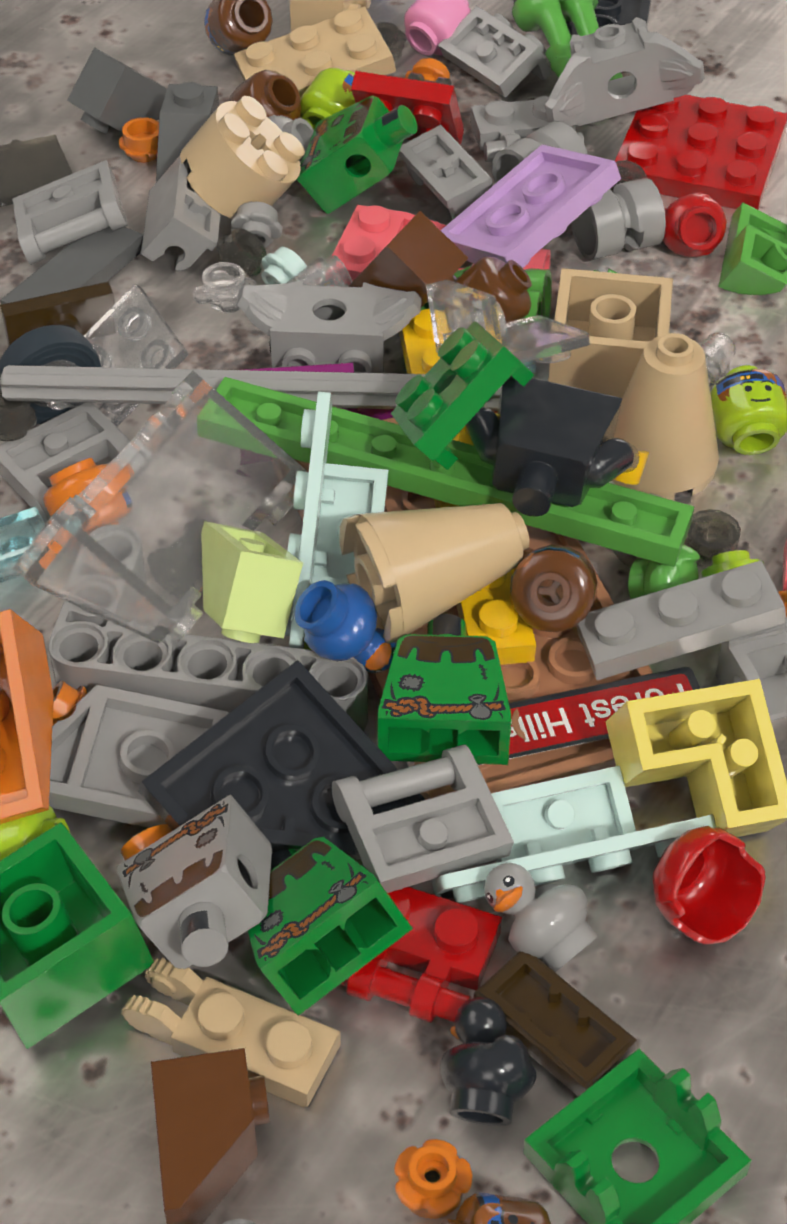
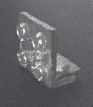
M448 279L426 284L436 353H438L441 345L455 330L461 327L467 329L474 320L522 363L536 360L538 363L561 362L571 357V350L590 345L589 332L541 315L506 323L503 310L494 295Z

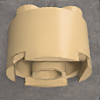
M243 96L238 102L227 101L220 104L184 146L180 159L181 164L188 160L192 171L186 178L194 191L215 211L228 218H232L237 212L238 207L247 202H263L272 206L299 177L301 169L299 160L305 152L301 142L295 136L288 132H282L267 117L265 109L257 100L250 96Z

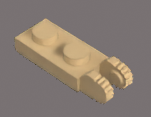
M164 958L153 959L152 966L145 972L144 977L147 978V982L158 992L163 993L165 996H171L172 999L189 1005L183 1017L180 1018L167 1005L155 1000L151 1001L141 995H133L128 999L121 1013L124 1016L123 1019L127 1020L129 1025H132L135 1030L137 1029L143 1034L147 1033L150 1037L171 1045L174 1053L184 1057L245 1048L249 1078L264 1076L266 1092L304 1108L309 1106L341 1045L340 1031L304 1016H298L292 1011L209 977H206L203 981L189 967L177 969L169 960Z

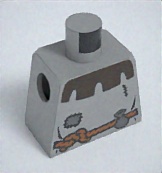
M230 794L117 866V873L134 920L172 965L177 969H186L191 965L208 967L219 963L226 956L228 942L259 924L267 915L272 847L269 840Z

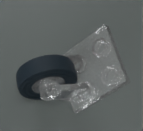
M134 284L84 336L77 330L62 325L39 327L20 336L6 349L0 359V380L4 367L8 365L175 369L189 353L144 290L137 284ZM0 386V395L7 407L17 417L29 423L43 424L85 403L8 401L3 398ZM93 403L116 427L139 405L133 403Z

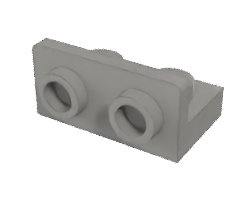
M478 6L460 22L450 38L443 40L438 45L446 59L505 98L530 72L544 81L551 74L544 57L546 49L534 35L527 33L525 36L514 30L511 23L501 14L496 13L492 16Z

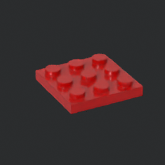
M683 95L673 98L674 101L636 111L615 159L621 177L615 185L648 178L652 180L661 195L680 198L692 193H703L709 195L722 207L738 209L743 202L759 210L786 132L787 113L774 111L772 108L762 105L752 107L726 102L719 97L703 98L692 95Z

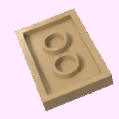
M365 6L355 10L342 11L331 19L311 26L298 27L289 34L267 42H256L247 49L234 53L238 70L244 81L253 74L266 69L276 71L292 80L299 91L300 99L319 72L327 68H340L354 73L355 71L380 75L396 72L393 55Z

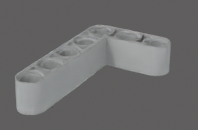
M116 528L100 531L89 539L49 639L48 649L56 685L60 681H64L76 690L80 686H84L87 689V693H89L98 684L230 713L296 660H299L363 731L368 724L367 671L364 665L359 663L354 657L336 662L321 658L313 653L312 650L136 628L147 595V580L142 545L139 538L131 531Z

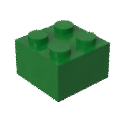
M62 822L0 860V1009L26 1049H29L151 967L154 962L131 912Z

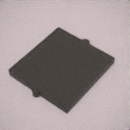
M56 134L25 141L13 140L11 144L0 146V207L12 205V198L73 174Z

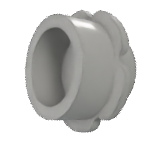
M247 202L238 207L236 216L231 221V226L233 227L231 233L243 246L257 250L268 247L273 242V238H279L282 233V226L277 222L278 214L272 206L263 202Z

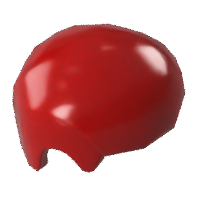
M703 826L687 830L664 850L652 874L655 904L671 925L693 941L703 945L725 943L748 925L758 909L766 880L765 869L744 849L746 844L742 840L722 828Z

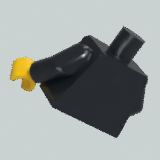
M510 376L501 387L498 412L495 413L491 409L481 408L460 431L459 435L460 442L474 445L480 459L487 464L493 465L492 484L497 490L513 493L512 502L514 507L522 514L533 517L546 514L552 502L570 507L581 505L590 488H601L613 479L631 485L639 484L649 455L647 451H638L634 445L624 439L614 438L622 398L532 378L523 387L515 378Z

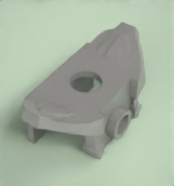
M637 17L629 24L621 26L609 24L598 28L592 34L581 37L580 35H572L570 40L571 58L545 104L547 122L560 121L569 126H582L674 101L673 98L686 95L692 91L694 85L703 82L705 79L703 62L657 32H648L646 21ZM619 72H630L633 74L610 81Z
M303 280L271 285H243L239 290L236 305L245 312L252 324L270 336L272 368L353 363L354 373H384V341L401 331L412 318L420 313L421 297L415 291L405 292L388 289L363 282V287L304 285Z

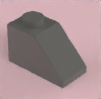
M94 47L67 101L84 111L81 117L83 122L107 134L110 127L122 132L124 124L132 119H160V111L167 88Z
M195 82L168 85L160 111L156 182L175 162L184 146L218 108V86H201Z

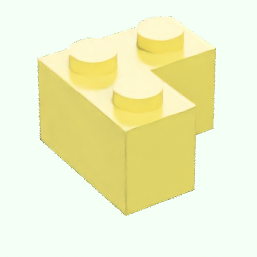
M760 679L626 701L606 721L616 766L620 765L625 787L687 777L696 818L713 814L716 827H720L736 837L767 832L787 821V780Z

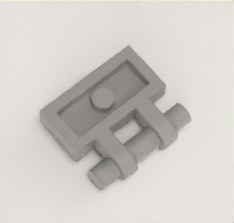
M541 96L535 100L516 102L493 101L486 105L471 106L470 124L479 149L484 152L486 162H492L497 152L522 138H526L527 135L550 123L547 122L545 104L550 96ZM576 125L571 126L576 131ZM578 132L577 134L581 137L584 143V137L582 132Z

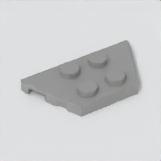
M97 684L76 704V709L70 717L58 721L52 726L49 805L55 809L147 828L166 824L138 792L141 781L215 725L229 712Z

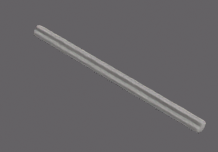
M8 365L4 367L1 374L0 386L3 398L8 401L206 405L223 378L228 377L317 402L318 391L330 392L332 406L337 408L395 409L398 406L395 404V399L404 385L416 375L424 377L426 374ZM501 387L485 403L484 408L498 411Z

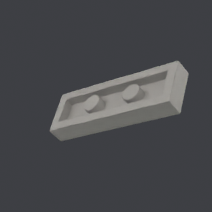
M760 560L591 611L576 626L596 680H601L786 624V610L763 561Z

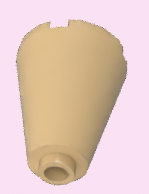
M669 333L649 341L624 393L614 438L624 439L634 445L638 451H647L649 455L639 484L631 485L613 479L612 481L616 485L648 494L653 493L662 498L674 500L675 493L693 489L692 496L702 492L714 479L719 461L705 352L696 341L683 334Z
M502 503L356 514L344 518L340 525L341 554L345 555L354 552L355 572L346 575L348 583L357 584L368 592L377 611L376 628L384 629L383 637L386 643L396 642L405 634L412 633L516 568L523 560V550L529 547V535L524 520L519 513H511Z

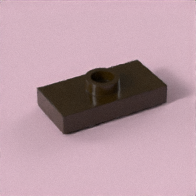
M109 281L0 305L8 347L25 333L49 325H62L73 328L86 337L89 342L119 336L114 294Z
M519 951L473 993V998L486 997L499 1004L507 1019L505 1035H514L519 1038L526 1046L528 1054L577 1096H580L636 1051L638 1040L536 956Z

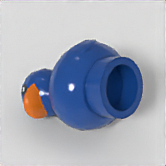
M322 580L313 583L301 594L296 603L294 616L296 623L304 629V641L313 653L321 658L336 662L354 657L359 663L364 665L369 673H379L390 668L397 643H386L383 637L384 629L376 628V607L365 589L354 583L334 585L330 581Z

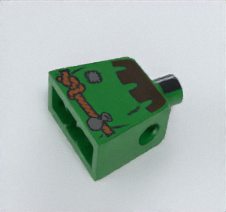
M370 96L322 119L316 124L300 164L301 169L297 178L298 182L326 214L333 212L393 171L403 140L417 132V122L413 113L404 105L389 111L378 97Z
M441 614L428 622L427 635L405 634L397 640L378 709V748L390 761L429 762L442 758V752L445 749L466 745L473 754L477 764L508 765L511 711L496 643L487 636H466V623L459 616Z
M325 837L314 838L298 851L283 848L271 854L268 912L259 924L248 930L258 967L299 1016L413 928L371 872Z

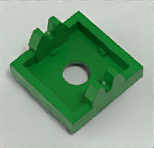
M475 320L467 329L464 327L458 328L444 341L438 351L440 359L424 377L416 375L404 385L395 399V404L398 406L391 412V415L411 442L430 460H435L446 470H449L458 460L457 456L452 453L453 451L447 445L506 380L512 376L524 387L534 376L518 358Z
M640 1048L525 1138L523 1154L587 1224H690L748 1174L752 1161L720 1129L722 1120L716 1099L708 1092L697 1100L691 1092V1076L684 1068L671 1070L665 1074ZM627 1142H639L648 1146L657 1157V1173L650 1180L642 1183H633L623 1179L616 1173L612 1165V1154L615 1149Z

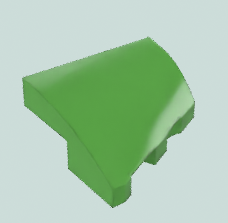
M742 202L731 218L718 287L746 295H766L780 292L787 286V224Z

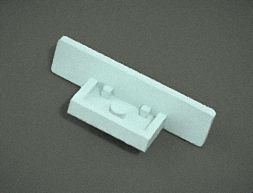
M318 391L316 410L304 409L301 447L311 448L309 472L297 471L293 506L294 509L304 510L302 534L290 533L287 550L303 562L285 636H290V648H304V629L296 623L294 616L296 603L301 594L310 585L322 580L330 581L334 585L349 584L346 575L355 572L354 552L345 555L341 554L340 525L342 520L356 514L385 511L388 483L387 469L326 463L332 417V398L330 392Z
M620 765L491 793L514 841L510 856L497 859V863L441 875L431 881L434 895L453 891L455 902H468L485 898L484 885L487 875L493 868L504 863H514L523 866L530 872L535 886L565 879L563 866L588 860L591 873L632 864L631 850L655 845L657 856L660 858L664 850L687 830L703 826H710L712 828L716 827L712 814L636 831Z

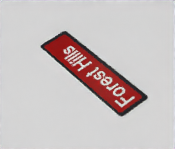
M681 667L509 703L511 711L509 759L607 739L609 735L606 721L626 701L701 688L693 670L689 667ZM516 709H518L519 713L518 723L524 732L526 740L521 738L512 727V716Z

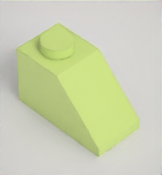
M204 521L201 532L203 610L222 628L221 634L228 638L246 643H259L261 635L284 639L303 562L263 532Z

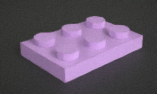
M540 145L441 231L468 257L466 260L468 262L476 263L482 257H496L505 263L513 260L523 268L530 262L531 257L553 238L564 233L571 222L588 207L598 203L602 199L603 194L621 179L616 162L583 153Z

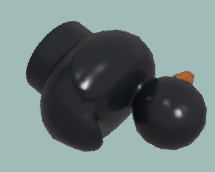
M475 997L465 1001L459 1008L455 1018V1026L451 1027L450 1032L463 1044L457 1045L443 1054L440 1061V1075L446 1088L452 1093L449 1112L452 1116L477 1124L504 1126L512 1122L514 1102L522 1099L533 1087L536 1080V1070L523 1042L514 1035H504L507 1029L506 1015L502 1007L490 998Z

